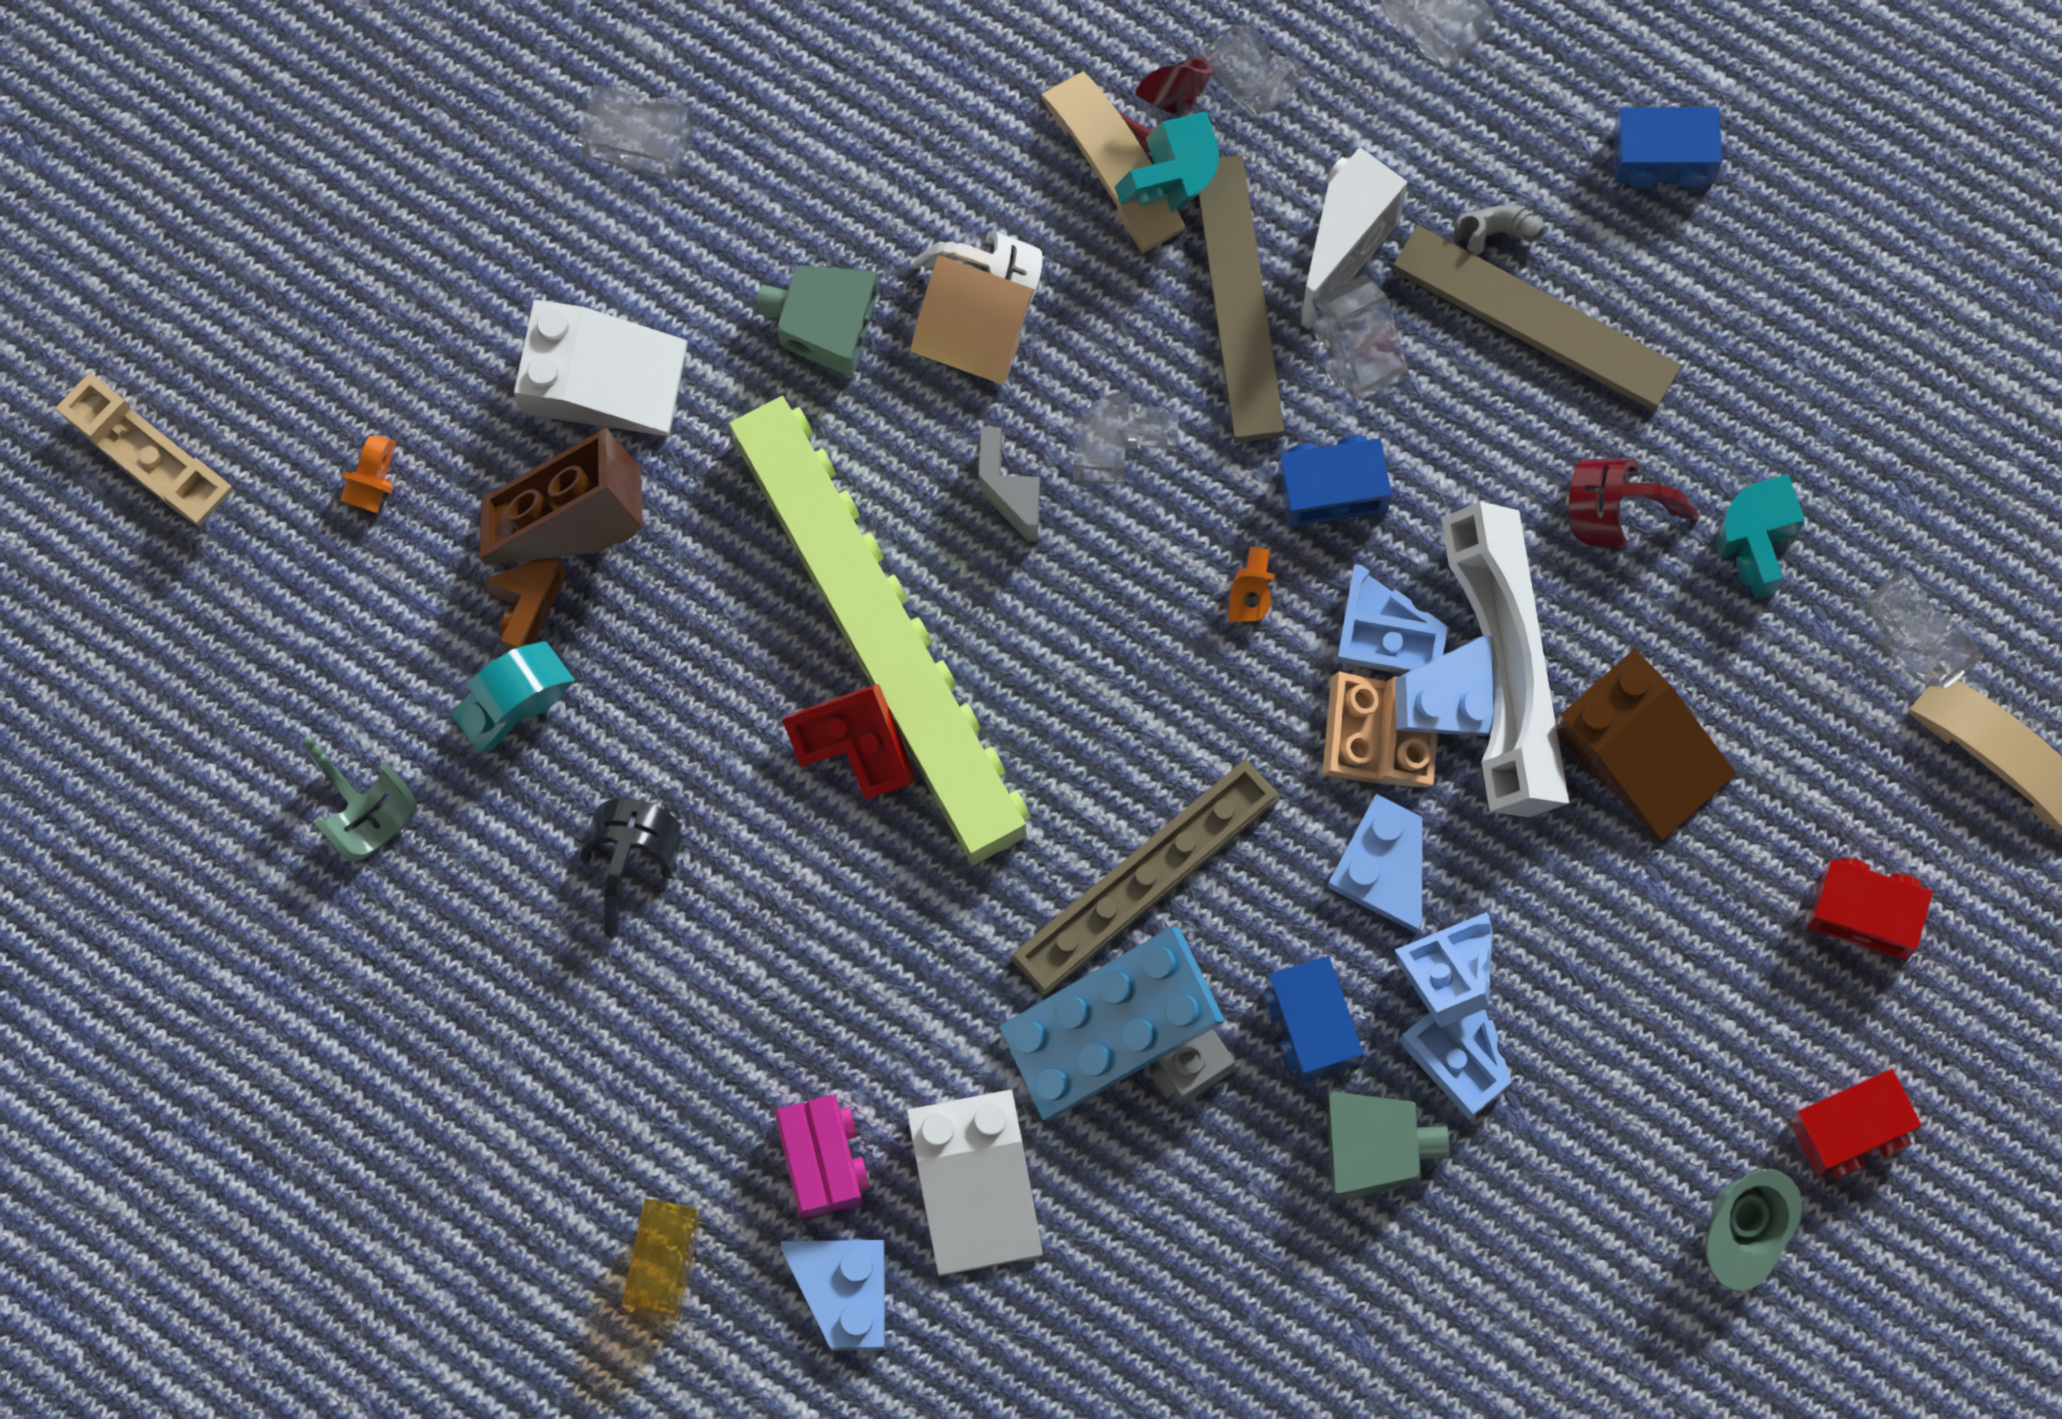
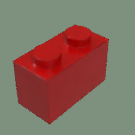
M1842 857L1839 861L1831 859L1822 871L1806 929L1907 961L1918 948L1933 890L1921 887V882L1909 875L1892 873L1889 877L1870 871L1871 867L1869 864L1855 858Z
M1893 1068L1797 1111L1789 1120L1816 1177L1820 1178L1833 1172L1836 1180L1865 1167L1862 1158L1880 1150L1882 1156L1887 1158L1913 1145L1910 1136L1922 1127Z

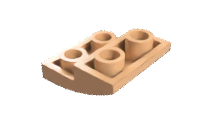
M938 255L922 303L910 352L1005 385L1021 340L1019 334L1035 289Z
M1338 672L1331 676L1322 775L1398 786L1431 787L1433 785L1438 733L1396 730L1395 679L1398 677H1393L1388 681H1381Z

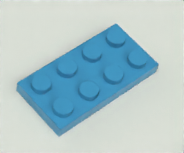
M1169 927L1001 1024L999 1028L1042 1119L1052 1120L1219 1026L1225 1020L1180 928Z

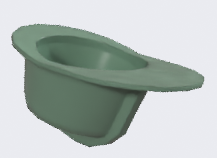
M1760 1169L1747 1174L1743 1179L1727 1184L1718 1193L1712 1206V1224L1706 1238V1259L1710 1272L1719 1284L1733 1291H1748L1760 1285L1772 1271L1801 1221L1803 1204L1800 1192L1789 1176L1778 1170Z

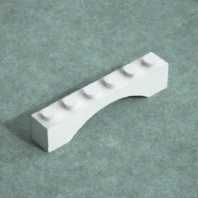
M1478 502L1442 517L1441 521L1449 567L1463 587L1471 603L1483 636H1491L1494 715L1489 745L1482 759L1490 812L1532 817L1569 804L1520 513L1519 510Z

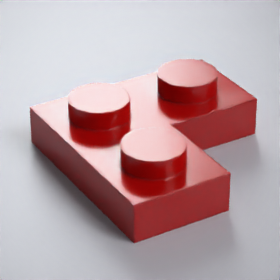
M879 684L789 714L782 719L800 767L846 752L865 800L911 785L917 779Z

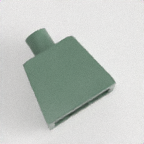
M801 265L794 270L789 290L761 285L756 300L755 313L779 319L777 332L780 346L784 349L844 375L854 377L879 294L877 273L864 270Z
M1329 1092L1326 1110L1332 1202L1346 1201L1416 1185L1420 1178L1419 1160L1449 1158L1447 1126L1417 1128L1416 1106L1414 1102Z

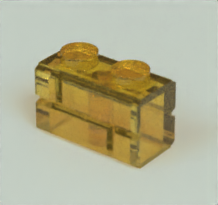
M644 1199L622 1299V1306L627 1312L680 1322L696 1249L693 1241L698 1239L702 1221L697 1208L653 1199Z

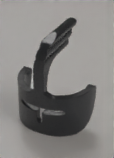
M628 798L612 799L598 807L580 853V860L589 862L592 858V849L595 846L603 843L616 844L604 892V932L608 937H615L617 935V923L622 907V881L630 849L640 848L652 855L662 867V877L671 879L681 843L679 824L669 812L654 804ZM635 816L634 828H629L630 819Z

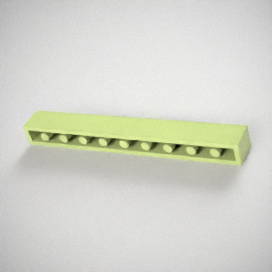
M782 395L730 422L729 425L735 445L870 685H880L904 746L971 865L974 866L1026 838L1025 820L1031 816L1022 797L1017 790L1008 793L1000 777L1006 774L997 753L992 747L984 750L975 733L981 731L977 718L967 703L959 707L950 691L956 688L951 672L943 660L935 663L926 647L930 646L932 641L926 628L918 617L910 620L902 604L908 602V599L901 584L894 574L886 578L878 562L884 559L883 554L870 532L862 536L854 521L860 515L849 493L846 490L838 493L830 478L836 476V472L826 452L823 449L815 452L807 439V436L812 434V430L802 410L799 407L791 410Z

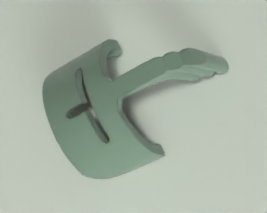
M308 736L303 740L302 745L313 762L348 802L346 810L328 819L318 816L313 821L345 858L358 861L371 855L394 838L413 818L417 811L416 799L386 761L379 766L381 772L373 786L365 794L358 795L314 738ZM389 796L385 804L372 815L380 824V828L375 829L366 820L355 829L345 832L346 829L369 814L385 797Z

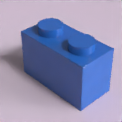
M1620 107L1614 125L1616 183H1629L1631 186L1638 188L1652 187L1658 183H1679L1683 187L1696 188L1707 183H1715L1722 164L1719 107Z
M1361 435L1350 436L1338 441L1337 445L1317 448L1316 444L1305 443L1293 446L1288 449L1287 453L1280 454L1278 474L1288 527L1388 512L1392 493L1381 438L1367 440V437Z
M1329 955L1269 974L1268 991L1261 993L1270 1022L1279 1021L1286 1040L1279 1042V1049L1288 1072L1296 1070L1302 1084L1361 1065L1364 1052Z

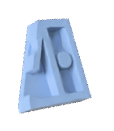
M1354 564L1337 663L1404 675L1443 655L1448 626L1428 612L1417 610L1412 601L1396 589L1392 592L1369 575L1370 571L1362 565Z
M1484 635L1474 638L1454 651L1443 654L1429 661L1426 665L1396 678V730L1481 737L1491 735L1494 715L1491 636Z
M1376 794L1328 883V888L1417 933L1422 923V817Z
M1487 912L1395 950L1399 967L1439 1027L1489 1007L1493 931Z
M1485 1009L1443 1027H1439L1429 1012L1407 1030L1398 1041L1468 1120L1504 1092L1511 1084L1505 1059L1501 1057L1497 1049L1498 1036L1493 1020L1488 1021Z
M884 1240L781 1241V1251L831 1351L885 1350Z

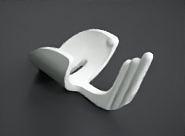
M990 231L987 233L985 241L990 245H995L993 254L962 243L938 242L917 256L912 265L914 269H919L922 266L928 269L933 268L938 255L954 261H966L987 268L988 273L1005 278L1011 250H1013L1012 268L1022 272L1024 276L1012 272L1008 280L1035 289L1032 297L1033 300L1041 274L1043 258L1039 248L999 232Z

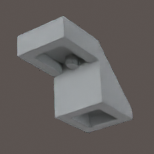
M981 427L979 457L980 492L1027 541L1038 542L1040 477L1001 476L1002 430L1000 427Z

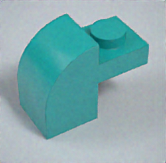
M1207 111L1162 122L1146 138L1154 165L1130 170L1114 187L1120 205L1138 201L1141 207L1159 203L1167 198L1171 212L1186 206L1212 181L1219 163L1218 143Z
M1788 474L1752 484L1742 490L1730 504L1719 528L1717 548L1720 559L1740 554L1736 558L1739 576L1745 586L1751 585L1756 599L1775 594L1783 580V575L1771 544L1797 537L1805 522Z
M546 641L525 645L502 655L478 672L466 684L471 692L451 715L479 753L493 751L521 718L547 713L573 684L575 679Z

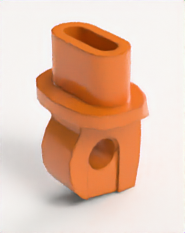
M379 435L368 437L360 455L357 472L349 473L343 471L341 478L347 481L340 498L341 502L378 513L384 493L392 494L393 486L385 480V476L397 441Z
M1249 547L1246 569L1238 568L1233 580L1228 605V621H1258L1267 614L1271 604L1268 580H1275V574L1267 573L1269 549ZM1253 592L1258 596L1259 602L1255 607H1248L1245 604L1244 598L1247 593Z

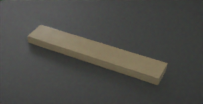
M1243 155L1219 157L1217 171L1212 181L1198 194V202L1234 443L1282 438L1284 437L1285 429Z
M1419 225L1415 227L1393 264L1392 272L1654 412L1658 409L1681 368V365Z
M1245 758L1010 955L1011 961L1039 993L1046 998L1280 800V795Z

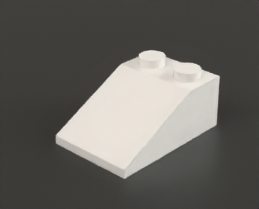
M1361 147L1357 149L1349 160L1344 157L1340 158L1332 167L1325 180L1328 183V189L1323 198L1324 207L1307 280L1301 325L1308 330L1401 221L1408 182Z
M534 300L514 394L521 413L524 415L669 436L688 343L685 339L585 307Z
M1012 1089L908 1109V1119L938 1277L1043 1256Z

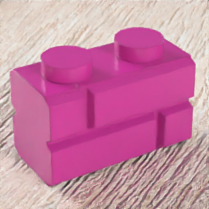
M829 1095L810 1100L806 1103H798L776 1109L774 1114L801 1220H808L863 1205L860 1191L869 1189L870 1185L863 1157L852 1160L848 1139L856 1138L857 1133L850 1106L840 1109L836 1095Z

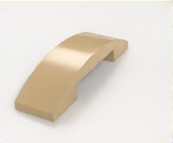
M1084 71L1041 94V99L1066 137L1072 136L1117 205L1118 217L1142 253L1151 250L1185 230V224L1178 210L1171 212L1167 198L1159 203L1141 207L1138 201L1120 205L1114 186L1130 170L1150 166L1152 163L1118 111Z
M91 372L55 408L82 435L136 481L199 527L234 491L230 484L196 457L193 459L133 411L122 397Z
M1941 672L1911 706L1908 713L1945 743L1949 744L1952 739L2032 802L2034 806L2030 811L2062 836V756L2030 728L1999 705L1962 682Z

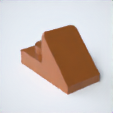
M561 557L535 559L485 580L487 589L492 597L516 606L515 609L511 607L507 609L499 626L498 634L502 637L500 641L506 653L525 645L535 644L567 574Z

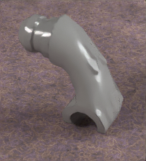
M1500 205L1461 214L1454 224L1453 241L1458 243L1462 240H1469L1467 250L1474 255H1478L1483 252L1485 238L1489 235L1502 232L1511 236H1522L1528 243L1538 242L1545 233V226L1542 220L1534 217L1530 207Z

